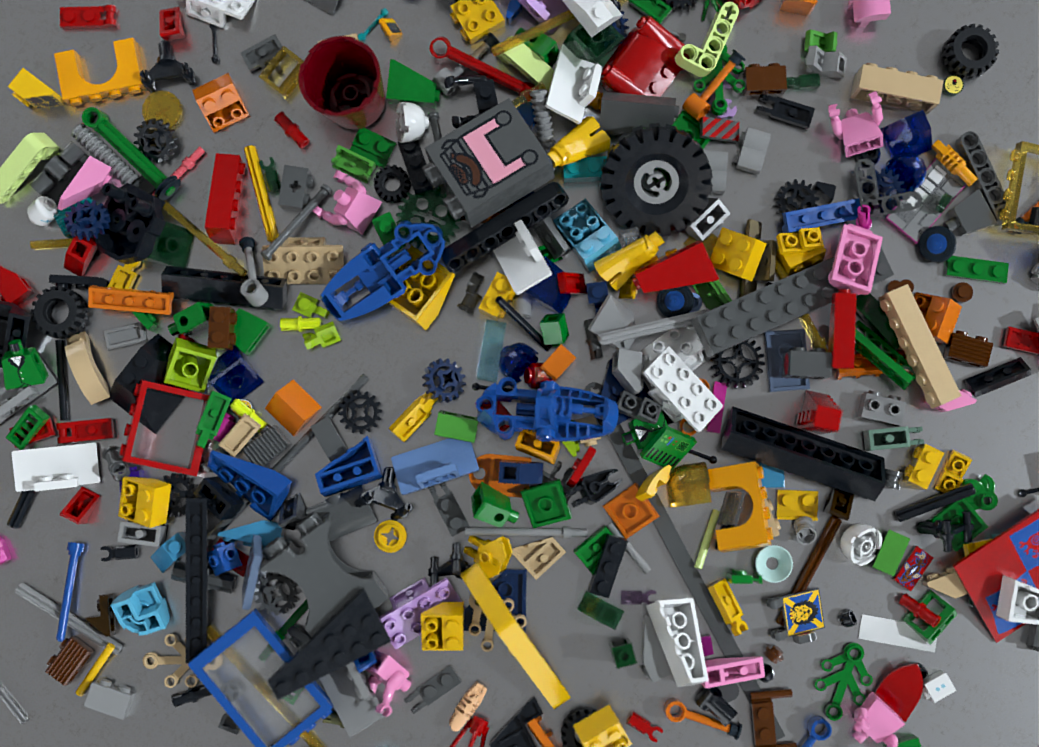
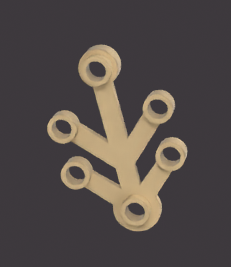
M471 593L469 604L474 610L472 623L469 625V633L472 636H477L481 632L479 622L483 610L475 602L476 599ZM510 598L502 599L504 603L510 602L512 604L508 608L511 612L514 609V601ZM523 614L513 615L516 621L522 618L524 623L519 625L521 628L525 627L526 617ZM488 618L485 636L481 642V648L485 652H490L494 645L492 640L494 627ZM477 626L479 630L474 632L471 628ZM489 642L491 646L486 648L483 644ZM508 648L509 654L512 655V656H514V655L512 654V652H511V651L509 650V648Z
M170 633L165 636L164 642L167 646H172L181 656H160L157 652H149L143 657V665L148 669H154L159 665L182 664L172 675L167 676L164 680L166 687L173 688L190 667L186 663V647L178 640L176 634ZM169 636L174 637V643H169ZM218 655L215 658V663L207 664L203 668L204 671L218 669L223 663V655ZM149 657H152L154 659V663L152 665L149 664L147 661ZM195 673L185 678V684L190 688L196 686L199 682V678ZM190 677H193L195 679V683L193 685L190 684L188 681ZM169 678L174 679L173 685L168 683Z

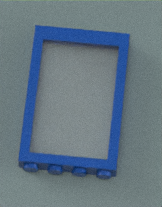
M256 608L187 664L255 747H285L288 744L292 746L300 739L299 735L302 732L306 731L308 733L316 726L315 722L318 719H325L333 712L331 710L333 704L330 698L316 681L277 700L268 684V679L295 655Z

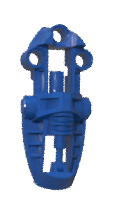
M407 220L399 222L394 230V239L379 248L375 243L367 244L360 250L361 252L352 258L334 275L320 295L323 304L335 319L343 321L364 315L383 306L392 299L398 298L406 292L407 287L403 281L419 272L429 276L436 271L446 242L443 239L442 230L434 226V224L411 223ZM407 227L410 234L407 236L402 235L399 232V228ZM435 232L438 235V240L431 241L428 238V233ZM418 236L428 251L400 270L399 267L412 259L409 252L403 249L393 257L390 254ZM429 260L433 263L434 267L427 269L423 266V262ZM357 275L360 277L358 281L353 283L354 286L346 292L342 290L336 293L335 290ZM367 287L370 293L350 308H347L345 303L350 300L348 297L357 290L360 292Z
M504 377L499 381V384L495 382L490 385L476 401L477 420L503 440L510 439L514 432H522L523 429L536 430V438L543 442L593 439L611 434L617 425L619 415L618 405L615 401L590 391L559 386L554 381L541 382L540 388L537 390L517 389L513 378ZM506 386L513 387L510 392H504L503 388ZM513 399L520 400V403L516 405V415L522 416L496 415L498 401L511 402ZM484 404L491 405V408L488 410L481 409L482 405ZM583 405H593L595 408L584 407ZM572 414H594L595 418L603 420V426L572 422ZM502 425L510 426L509 430L505 432L500 431L499 428Z

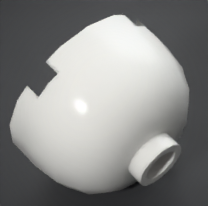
M398 103L396 113H400L398 119H395L397 138L400 140V143L415 142L423 136L425 129H428V116H425L423 109L414 103Z
M853 524L845 530L841 537L840 547L842 553L852 563H856L859 566L866 565L874 560L876 550L881 549L882 535L868 524Z

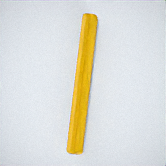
M249 145L244 147V153L267 241L273 242L278 237V232L255 146Z

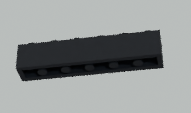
M166 266L161 274L162 292H174V299L183 298L190 301L201 300L214 304L220 302L229 303L232 306L247 305L251 308H258L252 306L240 291L242 284L248 280V274ZM256 275L257 280L269 295L267 301L258 307H265L271 310L283 309L287 300V279Z

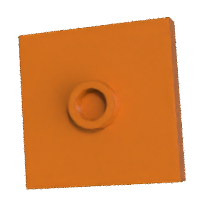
M637 483L603 505V508L625 539L659 517V514L648 499L640 501L635 498L640 488Z

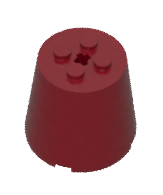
M334 36L320 41L308 51V56L300 65L298 82L304 99L314 110L341 127L356 130L370 126L380 117L385 106V92L381 69L375 53L367 44L349 36Z

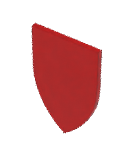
M918 663L904 665L893 670L881 681L874 692L905 722L918 704L923 691V678Z

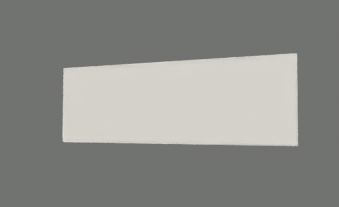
M862 614L858 639L935 652L937 638L929 645L905 622ZM916 624V625H917L918 627H920L923 631H925V630L927 629V627H928V626Z

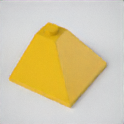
M411 245L407 251L412 259L399 267L400 270L424 253ZM429 260L423 262V266L427 269L434 267L433 263ZM438 263L436 271L432 275L426 276L419 272L403 281L407 287L406 292L388 303L421 328L427 330L438 316L455 274L449 272L446 267Z

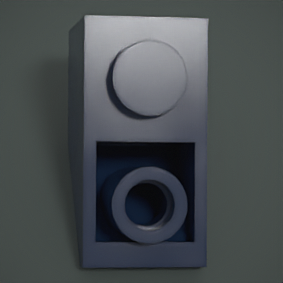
M502 460L499 465L498 483L541 484L543 483L544 463Z

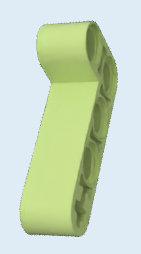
M734 2L724 3L719 12L715 14L701 48L692 44L684 45L675 56L676 64L696 76H707L715 68L739 14L738 6ZM717 28H719L723 34L719 33L717 31ZM709 45L713 46L715 51H712ZM683 53L688 54L690 59L685 58ZM701 62L705 63L707 68H704Z
M507 37L495 52L496 57L507 65L512 64L538 88L549 92L554 69L517 37Z
M30 133L25 136L0 167V204L5 203L12 197L41 160L51 159L59 151V147L45 133Z

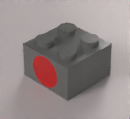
M793 347V349L783 353L782 378L818 380L831 378L832 352H826L825 348H813V350L805 351L804 347Z

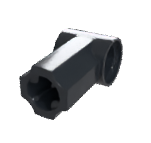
M717 687L704 688L695 698L696 704L702 710L711 712L725 727L738 714L722 698V693Z

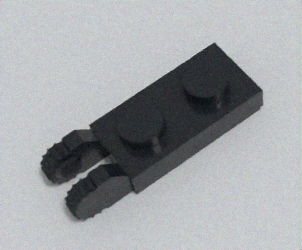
M760 95L759 100L768 104H774L773 109L757 106L756 112L806 129L810 127L815 108L781 97Z
M49 275V283L58 288L59 286L65 288L76 286L78 290H88V287L92 285L107 287L109 281L101 277Z

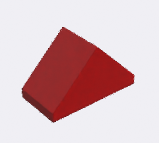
M81 487L60 512V516L76 524H87L100 495Z

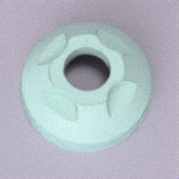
M770 545L759 551L755 559V567L757 573L762 575V579L771 583H778L790 575L793 561L786 549L778 545ZM774 557L777 559L778 565L775 569H769L766 566L768 558Z

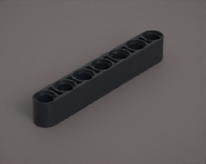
M552 182L445 247L441 260L449 272H458L516 237L515 232L518 230L514 223L522 220L527 229L567 205L569 196L559 183Z

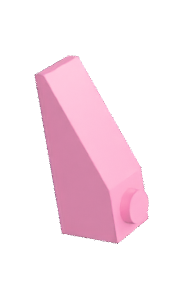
M89 156L60 197L57 209L63 210L76 204L78 201L80 202L99 193L104 184L110 183L112 167Z
M763 657L706 660L708 681L701 683V685L705 688H712L764 678Z

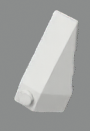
M562 0L591 38L622 17L621 12L611 0Z

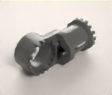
M477 272L472 274L466 286V295L457 307L462 310L464 309V311L471 315L474 314V307L478 300L482 299V296L476 292L479 289L478 287H480L479 283L482 284L484 276Z
M118 446L106 447L107 449H104L102 452V457L107 460L108 469L113 479L122 482L123 477L130 476V468L127 462L122 461V457L119 456L120 449ZM125 468V471L123 473L115 474V472H119Z

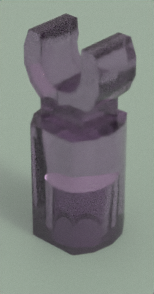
M648 590L645 593H642V591H621V605H642V602L649 605L654 603V601H649L648 596L656 594V591Z

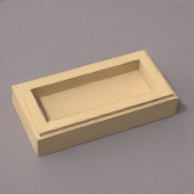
M245 413L218 445L235 457L259 430L261 425Z

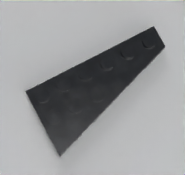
M364 587L354 599L349 600L344 605V608L336 616H333L310 638V641L296 652L297 654L289 662L284 663L268 679V684L277 700L391 642Z

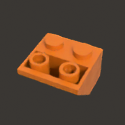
M229 73L192 90L195 100L213 132L250 116Z
M916 292L914 298L935 342L949 344L962 306L950 298Z

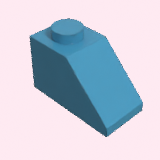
M176 533L150 557L162 573L186 556L185 533Z

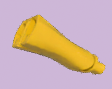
M593 116L582 119L580 124H577L551 147L547 154L552 160L553 168L557 166L562 167L609 150L611 139L603 130L596 133L600 128V124Z
M656 231L649 236L646 234L644 238L642 237L624 248L595 261L594 266L599 275L609 282L612 288L618 291L633 276V272L640 269L656 255L659 250L658 247L665 242Z

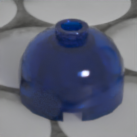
M899 153L886 164V173L892 169L894 170V176L900 174L899 181H905L901 185V188H906L904 192L915 191L925 182L927 176L925 162L915 153Z
M521 342L505 346L500 353L499 359L501 373L504 377L513 378L516 383L522 381L520 377L524 374L525 368L529 364L538 361V357H536L538 352L531 346Z

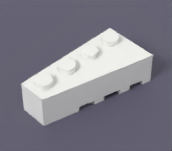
M693 598L661 600L646 605L677 687L693 686L707 682L708 676Z

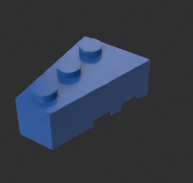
M368 435L360 443L348 449L345 454L333 460L315 474L320 494L324 497L383 478L372 441Z

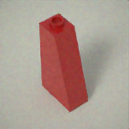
M698 240L633 272L635 278L632 280L637 290L641 288L643 293L716 281L719 277L703 243Z
M838 289V293L832 294L828 352H832V368L854 369L857 293H851L850 289Z

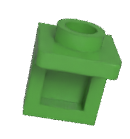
M812 29L807 30L804 51H808L809 46H818L824 52H835L837 32L833 31L826 34Z

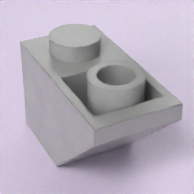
M618 349L613 353L612 374L627 392L636 395L643 388V379L641 378V371L644 369L645 364L644 359H642L643 352Z

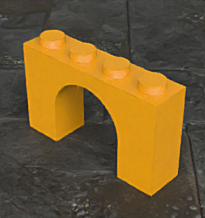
M132 37L113 41L117 69L113 77L102 84L86 82L83 76L80 55L74 49L54 53L63 101L70 106H79L85 101L98 102L105 97L118 98L124 93L138 94L141 90L147 89L143 85L142 77L140 76L143 68L138 43Z
M754 461L707 469L711 491L720 492L742 489L750 494L753 501V512L746 523L738 527L716 530L718 551L725 553L770 546L771 540L774 537L772 528L768 526L767 519H770V511L768 507H765L764 499H767V491L765 486L762 487L761 479L764 478L762 466H759Z

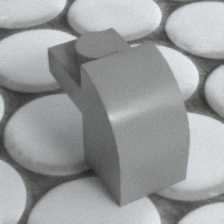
M809 46L805 57L807 73L826 78H844L847 58L842 53L824 52L818 46Z

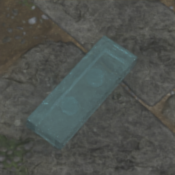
M486 320L477 380L497 383L507 323Z

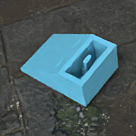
M586 198L553 220L576 256L589 272L595 269V261L622 249L616 234Z

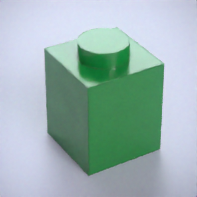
M565 313L546 314L540 321L544 345L560 346L564 344L569 336Z

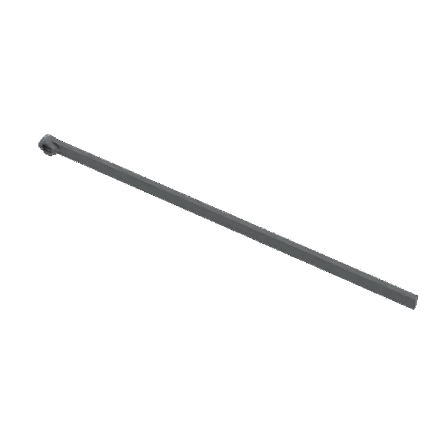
M592 382L584 390L591 392L590 388L594 387V389L598 388L600 391L602 385ZM619 424L611 434H608V437L633 484L637 483L640 487L648 475L632 445L624 444L621 434L625 432L621 424ZM656 492L652 498H648L659 514V517L653 522L725 658L744 657L700 573L694 567L695 564ZM756 679L738 682L750 706V692L762 691ZM774 715L777 741L783 738L785 734Z

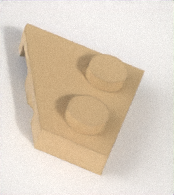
M553 537L512 548V554L536 580L566 553Z

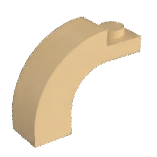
M84 331L67 338V346L64 347L67 360L84 396L91 405L109 398L108 383L95 364L87 333Z

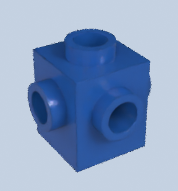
M225 542L218 543L213 546L214 550L208 552V562L215 576L242 566L239 552L235 548L234 542L225 545Z

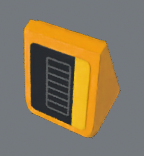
M379 19V25L389 41L392 42L403 35L394 19Z

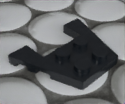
M535 697L530 698L489 743L490 747H536L525 726L526 723L543 714Z

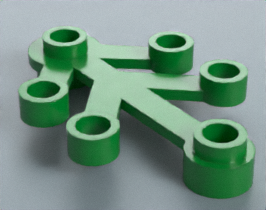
M726 44L715 68L707 76L694 82V92L702 93L705 86L712 79H715L724 68L722 60L728 63L730 55L727 53ZM709 45V48L715 51L714 47ZM741 61L739 66H741L742 69L738 70L734 67L732 69L733 73L741 74L745 68V64ZM701 62L702 66L705 68L706 64ZM730 73L724 79L733 87L734 92L741 93L744 91L746 84L742 79H736ZM723 82L715 90V100L711 104V111L717 116L725 114L728 108V103L723 97ZM696 84H701L703 88H697ZM736 84H741L742 88H737ZM717 103H722L723 107H718Z
M857 643L847 644L843 653L832 659H823L820 666L826 672L832 671L836 665L846 663L843 670L824 679L817 678L813 683L815 689L824 691L828 686L839 681L832 703L828 704L825 708V715L832 721L841 719L843 715L840 705L847 685L853 694L852 701L856 705L861 706L866 700L852 674L854 665L860 674L859 682L862 685L870 686L873 682L872 676L868 674L862 662L864 649ZM855 649L857 653L852 657L850 651ZM829 661L831 665L828 669H825L824 663ZM864 676L869 677V681L867 683L863 682ZM819 681L824 683L822 688L817 687ZM861 695L862 701L857 703L856 697ZM831 708H836L834 715H831L829 712Z

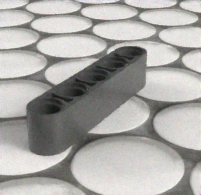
M968 131L957 139L956 149L959 155L966 161V167L978 178L973 183L975 190L980 189L998 222L994 225H1003L1012 219L1013 209L979 136L975 132ZM964 138L971 142V146L965 145ZM973 156L979 159V165L973 162ZM981 174L987 177V183L981 180ZM989 193H993L996 196V201L990 199ZM998 211L1004 213V219L999 218Z

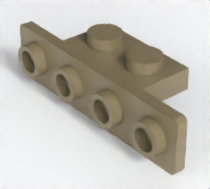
M748 219L745 229L746 235L761 241L762 223ZM762 240V242L767 243L753 281L742 278L741 297L756 291L757 282L774 281L777 241Z

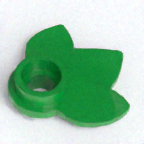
M984 474L980 481L963 479L962 485L972 483L976 493L965 498L974 510L981 508L989 511L997 506L998 498L994 493L995 482L990 476ZM990 497L991 503L985 504L983 499Z

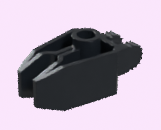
M609 469L580 478L576 484L577 487L566 492L567 496H572L579 491L582 496L581 499H577L572 503L573 508L584 502L589 505L595 504L615 490L623 481L622 478L610 483L608 477L618 470Z

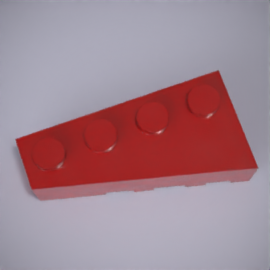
M806 390L802 411L797 415L796 424H799L798 429L818 434L838 432L843 410L839 405H836L837 403L833 401V398H830V395Z

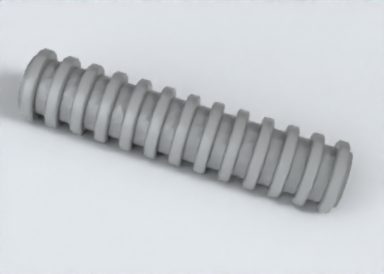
M538 89L530 92V96H532L531 102L533 103L532 109H534L533 115H535L534 121H536V134H538L537 140H539L546 153H549L551 147L556 142L553 140L555 136L552 134L554 131L551 127L553 123L550 121L552 116L549 115L551 110L545 107L548 91Z
M84 123L74 127L71 136L76 138L75 140L80 142V145L84 146L87 151L89 150V153L95 159L112 167L111 174L116 176V179L120 180L121 184L129 183L132 185L139 179V175L135 174L134 170H130L131 168L128 165L126 166V163L120 157H117L113 150L108 149V146L102 140H99V137L95 136L94 132H90L91 130Z

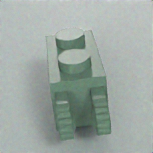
M906 426L863 431L865 451L924 444V439L910 441L909 436L910 432L920 433L923 431V428H909Z

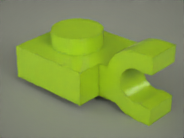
M303 292L299 293L292 308L293 311L308 318H312L316 314L327 319L330 314L327 309L318 306L320 300Z
M333 321L314 328L315 334L312 332L302 334L307 350L318 344H321L323 348L341 341Z

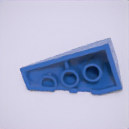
M213 450L210 452L207 466L225 483L230 482L237 490L235 493L239 497L243 495L251 503L249 506L255 512L272 521L286 499L292 481L275 470Z

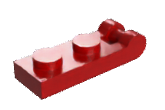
M116 6L60 7V27L62 29L116 27V20L114 19ZM102 14H106V19L102 20Z
M113 418L56 423V430H59L58 444L115 438ZM67 429H71L72 436L67 435Z

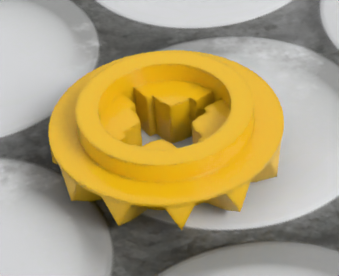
M386 520L375 529V544L384 552H396L406 542V530L402 524L395 520ZM394 528L393 535L398 537L399 540L392 539L389 545H387L388 538L382 535V533H389Z

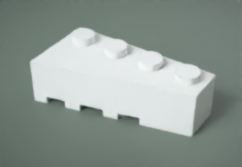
M1003 575L996 615L1011 622L1039 625V589Z

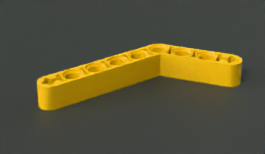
M476 562L463 571L460 576L488 620L552 708L555 710L571 698L570 694L517 623L480 565Z

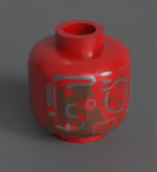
M531 363L524 370V381L532 389L540 388L541 382L554 381L540 368L543 363Z

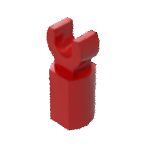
M634 711L627 719V725L642 734L647 733L653 742L658 741L652 735L655 730L663 733V729L660 726H652L650 721Z

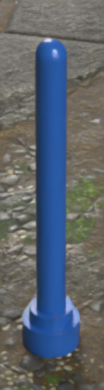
M68 542L67 545L70 559L56 636L58 642H62L65 639L78 556H81V552H84L85 544Z

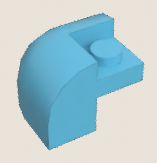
M155 582L139 587V585L132 587L117 596L111 604L113 612L122 628L138 633L139 636L165 629L169 623L170 611L166 597L161 596Z

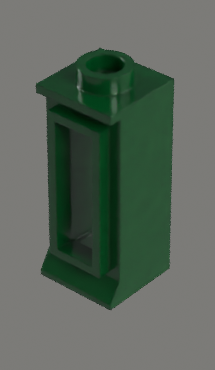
M629 638L624 639V645L617 647L613 646V642L608 643L617 669L637 664Z

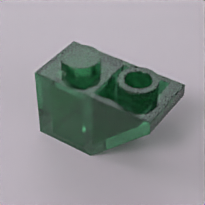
M588 591L585 592L577 609L616 630L624 613L623 609Z

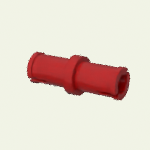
M283 111L275 116L274 121L285 131V135L291 137L301 149L309 144L310 139L300 131L298 124L293 123Z
M907 593L901 597L899 604L911 611L914 617L921 618L933 628L938 625L941 616L926 608V604L923 602L919 603Z

